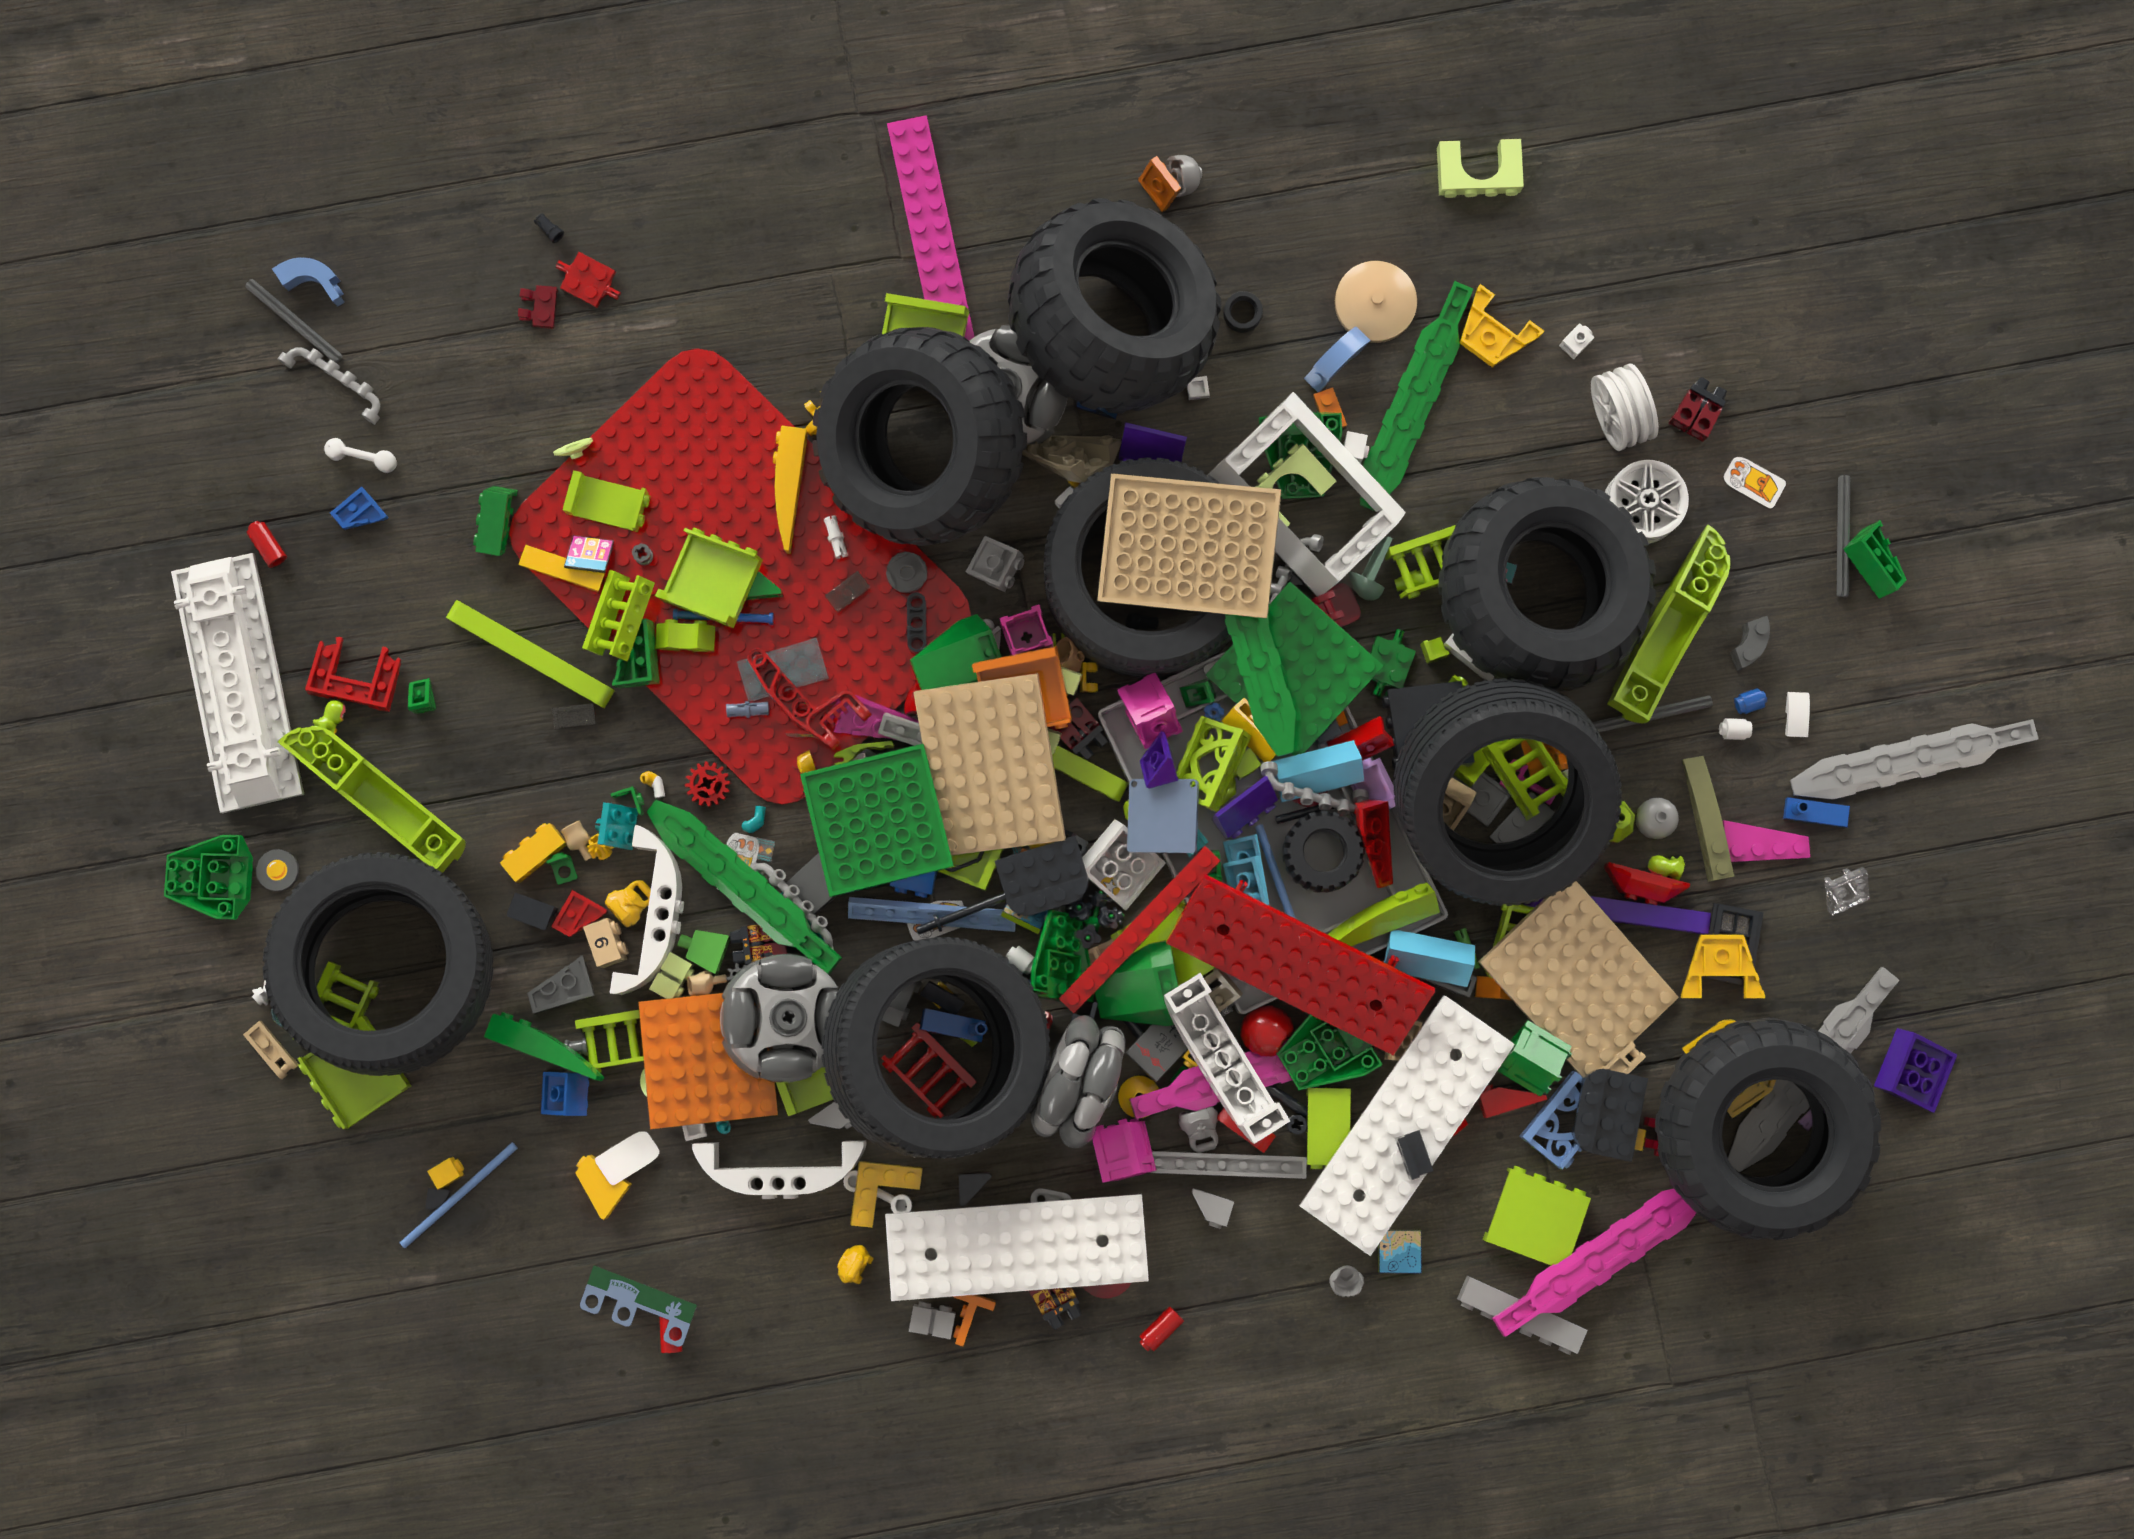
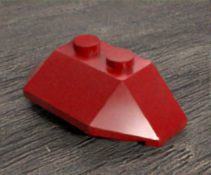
M1607 862L1604 865L1618 892L1625 894L1624 898L1637 901V898L1645 900V904L1657 905L1690 888V883Z

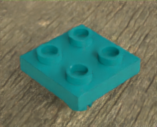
M603 802L601 818L596 821L600 826L595 825L596 830L599 832L598 844L633 850L632 842L637 822V809Z

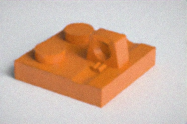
M1157 156L1150 160L1138 179L1162 212L1169 208L1181 190L1178 181L1172 177L1165 164Z

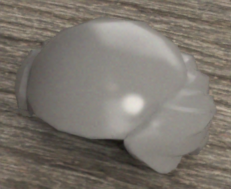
M1347 1265L1335 1270L1329 1278V1283L1336 1295L1350 1297L1360 1293L1364 1284V1277L1355 1267Z

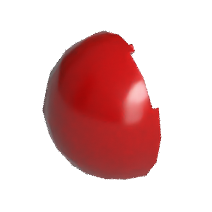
M1263 1005L1250 1011L1241 1024V1038L1244 1045L1251 1052L1260 1056H1275L1283 1042L1288 1037L1290 1038L1295 1031L1290 1016L1283 1009L1273 1005Z

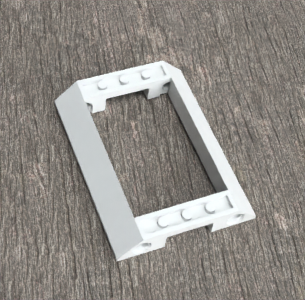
M1292 392L1263 420L1262 424L1238 447L1233 449L1208 475L1220 482L1219 484L1249 486L1239 475L1294 423L1376 512L1380 511L1374 517H1371L1362 526L1363 528L1338 553L1333 554L1325 562V566L1278 518L1276 554L1318 597L1336 585L1399 523L1406 512L1300 398Z

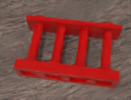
M917 1022L912 1027L914 1030L913 1036L890 1059L884 1055L882 1057L884 1060L882 1065L890 1073L894 1070L929 1106L927 1111L934 1118L937 1116L942 1118L944 1114L940 1110L963 1087L969 1086L972 1088L977 1081L927 1031L919 1030L920 1024ZM924 1040L929 1045L928 1051L904 1074L896 1064L918 1042L921 1043ZM939 1055L944 1060L943 1066L918 1089L911 1079L933 1057L936 1058ZM954 1071L959 1076L957 1078L958 1081L933 1104L925 1095L948 1072Z

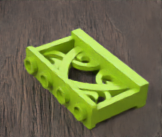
M1201 716L1195 724L1194 733L1186 745L1185 754L1178 764L1176 773L1178 779L1197 780L1199 782V792L1202 790L1206 794L1205 800L1199 799L1198 805L1218 812L1251 735L1243 729L1235 728ZM1210 729L1217 730L1218 738L1216 741L1215 737L1212 734L1210 738L1206 740L1210 732ZM1223 731L1233 734L1232 738L1223 739ZM1215 750L1216 760L1220 764L1218 770L1208 772L1202 777L1199 760ZM1220 751L1222 753L1225 752L1223 758H1221ZM1212 776H1215L1214 779H1213V781H1212V783H1211L1210 778H1211ZM1195 781L1191 783L1192 787L1196 785Z

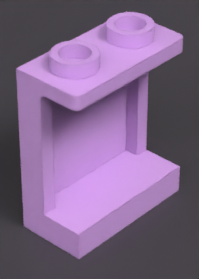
M1370 757L1362 761L1364 782L1352 784L1353 791L1365 789L1369 792V800L1388 801L1389 809L1395 807L1393 784L1381 759L1378 758L1372 761Z

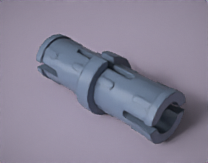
M745 701V703L726 704L727 718L737 716L751 718V716L769 715V702L750 703V701Z

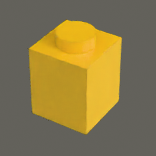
M452 1157L427 1172L436 1188L442 1189L463 1177L462 1171L464 1167L458 1159L455 1160Z

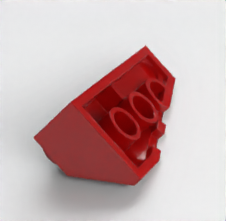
M1365 800L1355 803L1356 825L1363 839V846L1377 888L1393 884L1388 801Z

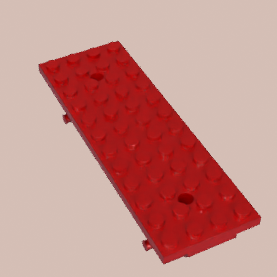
M1206 874L1204 875L1167 938V944L1394 1056L1435 993L1434 987L1394 968L1399 962V958L1395 957V955H1392L1386 964L1243 893L1248 886L1247 882L1243 883L1244 880H1240L1235 889Z

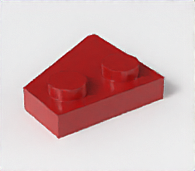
M572 890L551 927L572 937L584 929V926L593 923L605 915L608 910Z

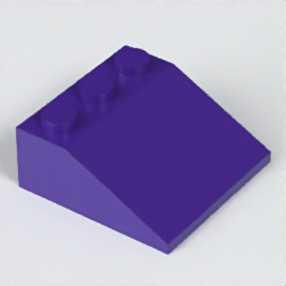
M1126 423L1119 460L1133 459L1135 461L1138 458H1151V460L1163 458L1169 459L1171 462H1175V460L1182 462L1187 437Z
M1264 776L1213 816L1211 820L1226 839L1230 837L1235 839L1243 833L1241 828L1247 824L1251 827L1260 820L1258 815L1264 811L1268 814L1277 807L1274 803L1278 801V798L1268 777Z
M1897 1028L1874 1087L1934 1113L1957 1054L1914 1032Z

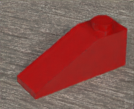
M1492 1084L1487 1085L1478 1098L1484 1118L1547 1100L1546 1095L1540 1097L1535 1093L1500 1087L1493 1088Z

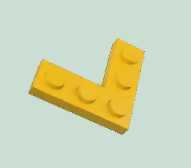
M859 1161L850 1224L852 1226L872 1228L878 1185L920 1190L922 1168Z

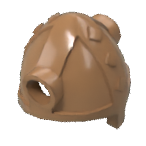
M1062 638L1056 644L1061 667L1075 672L1080 671L1085 658L1083 652L1079 651L1069 638Z

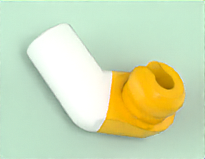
M650 771L642 773L640 776L641 782L653 788L655 798L665 797L662 778Z

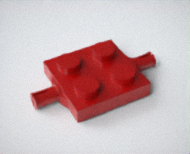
M578 252L570 266L561 260L557 262L556 268L566 273L565 279L560 286L562 290L598 308L601 300L606 295L616 300L619 299L617 295L620 296L621 292L611 288L612 279L616 274L615 270L581 252Z

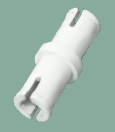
M835 515L831 516L832 519H830V516L826 517L824 522L829 534L828 541L832 543L835 558L840 559L841 555L844 558L848 556V552L843 541L844 534L840 531L837 517Z

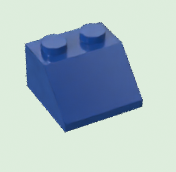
M938 871L891 882L890 886L895 888V892L906 894L907 890L915 892V896L927 898V895H933Z
M543 1072L541 1114L587 1116L588 1077L579 1073Z

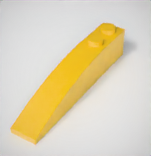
M781 426V432L777 431L776 444H779L778 452H774L773 464H776L775 500L784 550L786 554H791L808 432L804 428Z

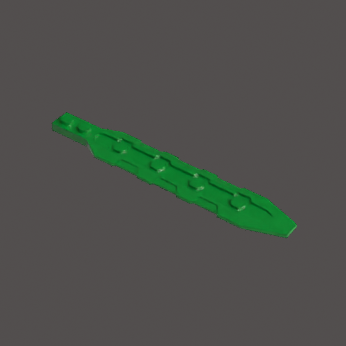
M1457 281L1453 283L1439 318L1421 331L1414 347L1415 352L1398 384V391L1390 409L1387 410L1383 418L1381 430L1363 464L1367 472L1389 495L1401 483L1416 441L1421 437L1426 418L1433 402L1437 400L1449 366L1452 365L1460 347L1458 324L1473 288ZM1360 495V506L1375 511Z
M1225 614V624L1238 659L1236 662L1240 675L1243 676L1254 725L1277 757L1293 753L1296 712L1290 691L1287 690L1278 649H1275L1268 625L1270 623L1269 618Z
M659 800L654 801L647 814L669 849L681 859H685L701 873L703 879L726 895L736 908L751 917L777 944L796 947L827 974L833 971L842 957L811 931L805 913L789 898H785L761 873L755 872L738 857V853L727 844H723L691 812Z

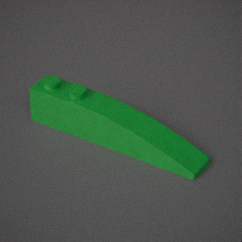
M501 1012V1015L492 1014L484 1038L594 1080L603 1081L604 1076L586 1059L555 1037L531 1027L532 1022L520 1019L519 1022L513 1020V1015Z

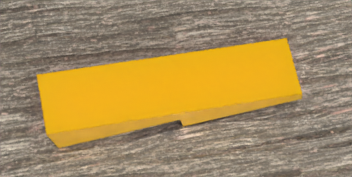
M525 545L519 562L520 566L596 592L599 591L605 573L564 568L566 558Z

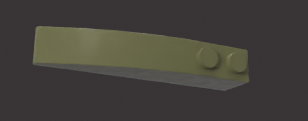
M1704 756L1683 759L1682 762L1707 880L1710 882L1734 877L1724 826Z

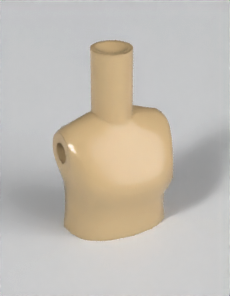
M580 820L561 830L570 850L579 849L585 861L592 858L586 846L590 840V835L583 828Z
M703 971L697 975L688 976L687 986L689 995L700 996L710 994L713 985L727 982L726 974L713 977L710 971Z

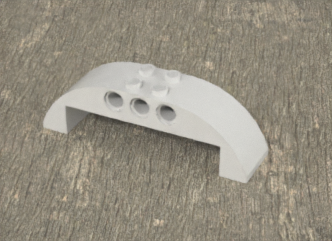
M635 825L632 846L640 850L655 851L657 853L638 975L613 972L610 993L619 995L627 994L643 987L652 981L658 972H661L662 969L660 968L669 952L673 950L676 934L680 933L681 922H678L679 913L682 914L684 909V901H681V873L673 853L660 838L638 825ZM671 890L672 896L666 900L665 893ZM668 910L669 916L663 921L662 913ZM665 931L666 937L663 941H660L659 934Z
M1201 973L1165 994V1004L1182 1040L1215 1095L1238 1128L1255 1144L1290 1122L1280 1103H1274L1210 998L1208 993L1212 991Z
M843 1141L842 1166L719 1168V1142L692 1144V1150L696 1159L713 1180L734 1192L762 1195V1199H775L777 1195H783V1199H795L799 1194H809L828 1188L843 1179L857 1165L866 1148V1141ZM778 1177L784 1180L783 1188H779L776 1185ZM799 1177L805 1179V1188H800L797 1185ZM756 1178H760L763 1181L761 1189L755 1186Z

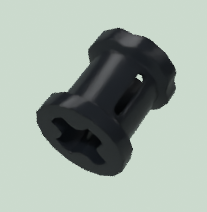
M1299 1115L1289 1117L1290 1122L1286 1126L1290 1132L1301 1134L1306 1130L1307 1122L1305 1118ZM1294 1119L1302 1122L1299 1125V1130L1291 1127L1294 1124Z

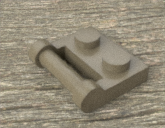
M1214 968L1213 972L1207 975L1204 980L1207 985L1216 979L1221 982L1220 985L1211 990L1212 992L1208 993L1220 1012L1239 999L1243 993L1225 972Z

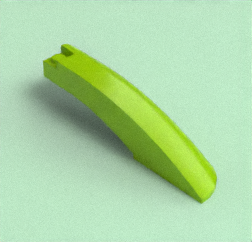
M1709 525L1704 528L1647 623L1648 625L1642 639L1631 652L1613 688L1614 692L1607 704L1623 713L1622 717L1635 723L1650 721L1675 669L1701 624L1711 611L1728 577L1730 555H1727L1724 546L1726 543L1720 534Z
M318 726L299 727L288 732L278 741L280 745L429 866H433L443 873L454 859L458 861L466 845L463 838L331 731Z

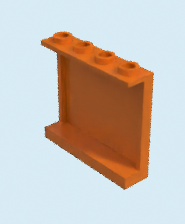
M1057 646L972 664L973 672H976L978 682L1038 673L1047 727L1065 728L1072 721Z

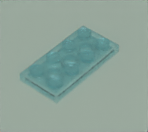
M817 638L766 653L796 688L829 678ZM748 658L737 661L748 701L751 702L768 697V693L748 662Z

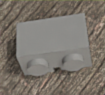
M919 1301L918 1305L914 1304L909 1332L925 1335L930 1333L932 1336L951 1339L956 1312L952 1311V1307L940 1305L939 1308H933L931 1303Z

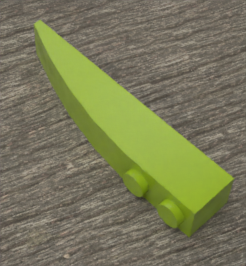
M1428 882L1418 884L1406 891H1399L1395 895L1387 897L1350 917L1327 935L1347 945L1354 946L1440 913L1435 891Z

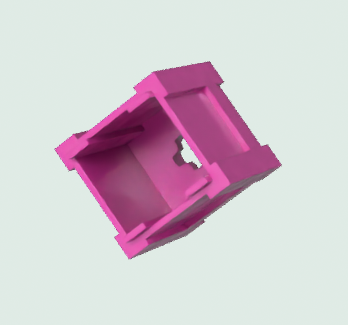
M1040 605L1033 606L1031 610L1011 617L1007 615L1000 618L1001 629L1011 655L1053 647L1051 636L1048 635L1042 618ZM1023 633L1032 634L1033 638L1030 639V643L1021 640L1024 636Z
M1156 673L1149 674L1143 677V680L1130 686L1125 685L1117 690L1126 707L1125 713L1145 749L1151 746L1161 731L1165 732L1167 738L1183 732L1175 713L1176 709Z
M1127 1119L1118 1121L1119 1125H1109L1105 1129L1104 1125L1096 1127L1092 1140L1103 1183L1119 1181L1157 1171L1145 1121L1139 1122V1119H1131L1130 1122H1127Z

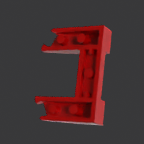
M336 637V644L324 646V642L320 641L305 688L306 692L309 695L327 699L332 697L390 712L401 659L398 657L394 661L387 655L389 649L383 646L372 684L335 676L343 638Z

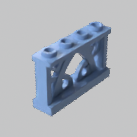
M1576 1071L1570 1072L1519 1136L1558 1169H1563L1564 1167L1567 1169L1574 1161V1154L1577 1151H1582L1576 1142L1571 1146V1143L1568 1141L1574 1139L1572 1132L1557 1133L1559 1120L1554 1113L1556 1108L1561 1111H1572L1578 1107L1580 1093L1575 1085L1577 1082L1581 1084L1583 1078ZM1569 1098L1570 1103H1572L1575 1100V1104L1566 1107L1564 1105V1099ZM1548 1120H1552L1554 1122V1128L1552 1132H1549L1552 1126L1549 1128L1546 1126V1122ZM1537 1135L1548 1139L1546 1149L1532 1138ZM1553 1140H1557L1556 1149L1558 1151L1561 1145L1566 1147L1564 1155L1560 1157L1553 1155L1551 1151Z

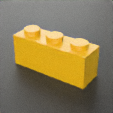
M1243 698L1231 709L1222 722L1226 725L1243 729L1250 734L1251 738L1247 746L1263 762L1271 761L1277 755L1254 725L1248 701Z
M542 824L535 830L536 834L531 838L529 836L519 843V848L515 851H508L502 857L504 860L500 864L516 883H521L547 860L552 858V855L557 854L567 846L566 840L553 824Z

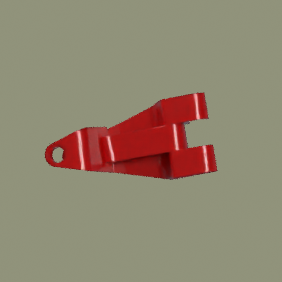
M754 648L748 653V662L772 700L776 702L796 725L828 745L832 750L840 742L826 725L829 723L833 727L835 725L833 721L835 717L838 720L842 719L839 713L843 712L846 715L848 713L846 709L848 705L864 722L872 716L863 703L850 691H842L819 707L813 706L765 651L760 648ZM787 688L794 690V694L790 698L783 697V692ZM800 704H807L808 710L805 713L800 714L797 712V707ZM829 710H831L825 717H823V718L820 720V718H821L823 715H825Z

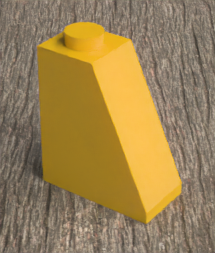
M592 1154L587 1157L583 1156L576 1165L578 1170L575 1173L601 1219L605 1220L610 1216L632 1184L623 1179L619 1183L611 1185L596 1164V1157Z

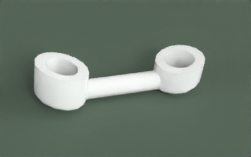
M338 438L328 440L324 446L325 454L334 461L341 460L345 455L372 461L384 473L392 472L397 466L396 458L389 451L382 450L373 454L349 448Z
M857 1170L850 1171L843 1180L845 1188L852 1192H855ZM878 1188L877 1197L890 1203L893 1213L910 1212L912 1209L910 1197L905 1194L893 1196Z

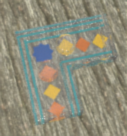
M734 833L731 848L738 853V857L747 865L750 863V858L771 862L775 847V841Z

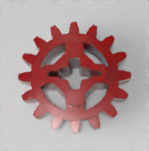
M705 761L704 767L698 763L697 770L690 769L693 773L692 776H686L690 783H686L685 787L691 789L687 792V795H694L692 798L693 802L699 799L700 806H703L705 802L708 807H711L712 802L719 805L718 799L725 800L726 798L723 794L730 793V790L726 788V786L731 785L730 781H726L729 774H722L724 768L721 766L717 769V763L715 762L710 766L709 762ZM706 771H714L718 775L710 776ZM699 775V777H700L699 782H698V784L695 785V780H696L697 776ZM706 780H709L710 782L713 781V783L710 784V789H708L707 787H703L704 785H706ZM722 783L721 789L717 794V787L719 784ZM705 792L708 793L710 798H704L698 794Z

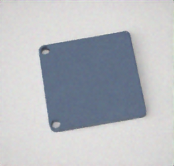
M1132 779L1129 783L1127 851L1141 853H1196L1199 782L1195 779H1178V781L1149 789L1146 788L1144 779ZM1136 781L1137 786L1133 787V782ZM1193 781L1196 783L1195 787L1191 786Z

